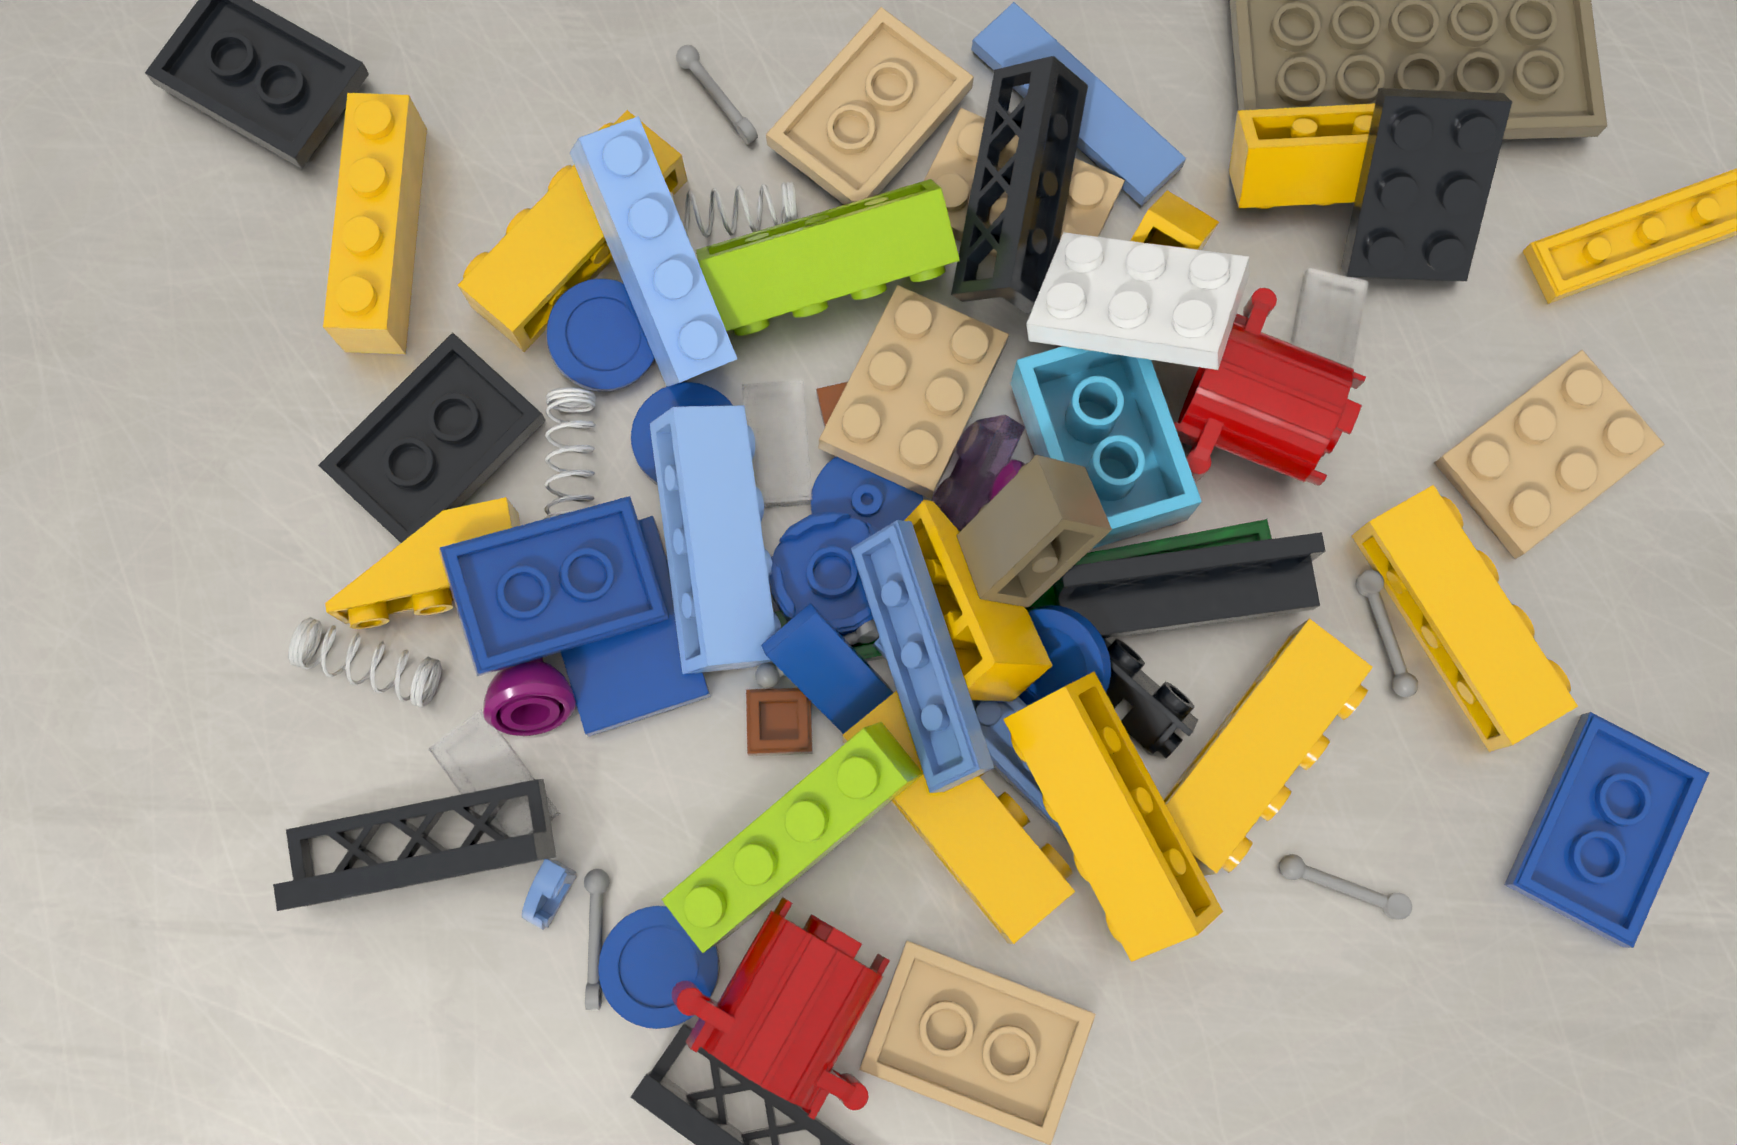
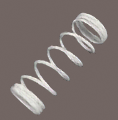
M792 181L791 183L783 182L781 184L782 211L780 224L785 223V215L787 222L797 219L795 187ZM762 184L759 190L756 227H754L744 191L740 186L735 190L731 230L728 226L717 189L713 188L711 190L707 232L704 230L693 192L689 190L686 194L684 219L686 233L688 230L691 200L702 235L705 238L710 235L713 224L714 199L716 198L724 228L729 235H733L737 224L739 193L747 221L753 232L759 231L764 192L774 225H779L770 192L765 184ZM670 192L671 197H672L673 202H674L673 193Z
M558 388L551 390L546 395V403L548 405L546 414L553 421L560 424L550 428L545 436L551 444L560 449L549 453L545 458V462L553 470L560 473L550 477L544 485L548 491L561 498L555 499L546 505L544 510L547 516L544 519L572 512L559 511L550 513L549 508L554 504L570 500L592 501L595 499L592 495L560 493L549 486L551 481L570 475L589 477L595 474L592 470L570 471L550 463V458L561 452H593L595 450L590 445H563L553 441L550 437L551 432L562 427L592 428L596 425L592 421H564L554 417L550 412L551 408L563 412H586L592 410L596 406V397L592 392L585 389Z
M309 617L304 619L296 628L288 652L289 661L293 666L307 670L321 662L325 675L330 678L346 670L347 679L354 686L363 683L370 677L372 688L378 694L387 691L395 684V692L400 701L405 702L411 699L412 705H417L421 708L428 705L436 692L442 670L441 662L438 659H431L428 656L422 660L414 675L410 695L403 697L400 694L399 682L400 675L409 657L407 649L400 656L394 678L385 688L379 689L375 685V669L384 652L385 644L383 641L375 649L370 670L362 679L354 681L350 675V662L360 644L361 636L359 633L355 634L350 642L346 662L338 671L330 673L326 669L325 658L336 636L337 629L335 625L331 626L325 635L321 655L310 665L306 664L311 660L319 645L322 633L321 623L319 620ZM310 632L308 643L306 645L305 650L303 651L304 643ZM432 670V673H431L429 682H428V684H427V687H426L425 691L423 692V689H424V685H425V683H426V680H427V678H428V676H429V674H430V671Z

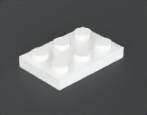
M1063 232L1026 323L1029 341L1218 370L1249 277V256Z

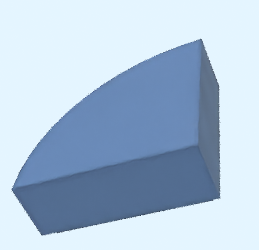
M544 859L527 894L522 910V918L542 930L545 927L548 928L577 877L575 875L576 871L558 861Z

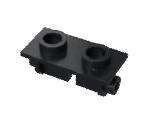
M1103 638L1111 662V677L1106 692L1114 709L1123 699L1133 706L1121 720L1127 733L1151 755L1158 751L1167 759L1183 741L1174 731L1179 728L1187 736H1190L1196 727L1198 719L1190 713L1195 708L1193 703L1171 683L1165 681L1160 687L1141 670L1145 662L1126 643L1115 639L1111 644Z

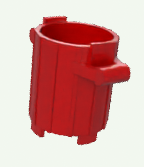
M1269 288L1257 289L1244 306L1243 316L1236 314L1219 369L1198 368L1178 421L1174 422L1180 442L1192 446L1186 459L1195 482L1200 480L1211 467L1210 455L1215 446L1301 482L1307 481L1320 486L1327 477L1326 474L1314 470L1320 458L1325 453L1330 454L1333 451L1342 432L1351 434L1362 405L1347 398L1350 388L1357 389L1364 383L1366 376L1354 372V369L1261 332L1266 318L1277 303L1275 293Z
M782 897L775 910L770 911L718 1002L702 994L697 986L690 981H681L673 987L672 1000L678 1010L684 1015H696L699 1017L686 1043L696 1053L702 1047L709 1054L762 1088L792 1104L800 1106L808 1114V1117L815 1120L829 1093L836 1096L848 1109L853 1111L860 1110L867 1104L869 1098L866 1087L852 1074H840L832 1068L884 976L882 974L890 960L877 954L870 968L854 959L862 943L812 914L804 928H801L785 918L793 903Z

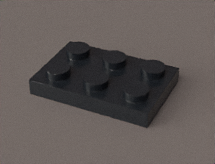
M198 0L145 72L154 85L303 169L346 108L347 93H356L369 75L365 65L360 60L253 0Z
M1378 88L1341 269L1347 277L1467 282L1512 100L1504 93Z
M452 332L318 466L402 543L441 511L460 507L546 419L535 406Z

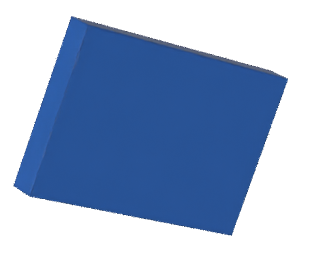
M630 496L439 548V554L477 677L661 623L669 618Z
M653 516L640 519L638 522L669 618L661 623L561 652L584 732L588 737L711 697L703 672L682 674L668 560Z
M1592 712L1582 714L1504 885L1623 948H1634L1709 772Z

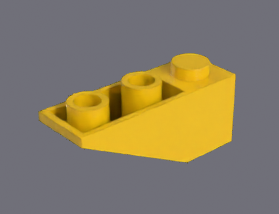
M507 497L441 511L325 603L326 612L345 624L349 623L350 628L367 629L387 624L390 621L389 614L413 609L415 615H433L452 609V601L454 599L439 554V548L521 526L518 511Z

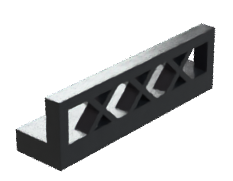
M1055 56L994 70L959 250L960 261H957L951 295L961 302L1002 297L1026 314H1030L1060 242L1088 85ZM1029 84L1027 96L1010 113L1008 109L1013 87ZM1017 135L1019 140L1016 153L1000 169L998 167L1000 152ZM1006 192L1008 198L1005 210L989 225L987 219L990 207ZM994 249L997 252L993 277L976 280L979 264Z
M1320 532L1074 565L1053 584L1056 606L1066 607L1083 615L1096 627L1102 638L1314 610L1320 606L1312 561L1326 552L1323 535Z
M536 779L286 829L293 880L273 884L276 909L281 911L556 858L544 779ZM528 796L534 833L509 837L491 824L506 800ZM489 804L482 816L469 808ZM454 810L475 826L461 847L447 850L428 835L444 812ZM426 816L419 828L407 821L408 819ZM391 823L411 837L397 860L384 862L366 849L381 825ZM363 829L356 840L344 833ZM484 832L495 840L477 844ZM329 836L348 850L333 873L314 876L308 839ZM421 845L431 852L414 856ZM358 858L368 865L352 869Z
M687 1024L682 1025L654 1068L644 1076L630 1097L695 1145H759L754 1139L771 1137L772 1145H780V1134L807 1130L820 1140V1145H854L818 1118L813 1120L808 1117V1114L800 1106L792 1104L762 1088L709 1054L702 1047L697 1052L710 1061L714 1088L687 1093L665 1076L687 1045L686 1040L692 1031V1028ZM720 1068L740 1083L723 1086ZM747 1090L756 1093L764 1099L769 1127L746 1132L738 1130L728 1122L724 1095ZM715 1097L718 1114L698 1100ZM774 1107L795 1122L777 1125Z

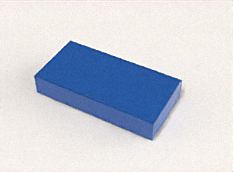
M812 603L807 605L761 645L765 655L843 734L893 694L890 686Z

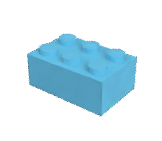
M1062 346L1016 361L1010 385L1034 455L1084 466L1112 530L1092 549L1189 519L1202 501L1151 360Z

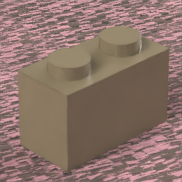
M1035 455L1030 462L1020 468L1017 475L989 503L979 510L978 514L956 536L980 599L1030 607L1100 542L1112 528L1084 466Z

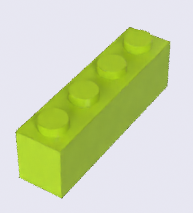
M932 179L696 249L700 268L726 331L733 330L737 336L763 330L770 325L769 318L792 312L795 318L820 313L829 307L828 300L851 294L854 300L877 296L887 290L886 283L909 276L912 282L936 278L946 272L945 265L960 261L942 188Z
M882 722L864 727L661 900L700 951L704 953L733 934L922 776L923 772Z

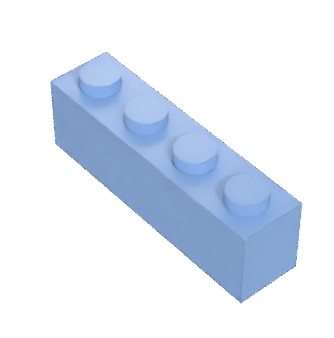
M639 116L579 137L570 151L571 158L666 386L675 385L737 360L731 341Z
M745 406L672 407L650 423L682 674L752 668L771 662L765 655L761 645L781 629V624L772 608L769 575L772 574V560L769 552L764 549L761 528L764 500L760 489L755 485L752 463L755 454V436L752 428L747 425Z

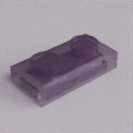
M1007 415L976 420L964 431L957 445L956 452L959 458L950 477L938 486L931 501H934L959 532L978 514L984 505L991 501L995 480L1001 470L1010 462L1023 434L1025 426Z

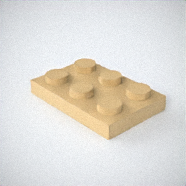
M880 7L766 133L767 145L844 205L879 195L972 89L974 76L884 8Z
M960 108L924 181L932 179L942 188L954 239L958 241L962 240L985 118L963 108ZM1017 135L1000 152L998 162L1000 169L1016 153L1019 140ZM1075 158L1061 237L1063 232L1099 237L1125 180ZM1006 192L990 207L987 219L989 225L1005 210L1008 198ZM994 249L989 253L994 257L997 256V252Z
M897 285L819 438L818 448L932 499L1007 344L1009 334Z
M1581 350L1434 463L1516 559L1533 548L1665 444L1587 354Z
M906 940L859 1070L1051 1145L1096 1014Z

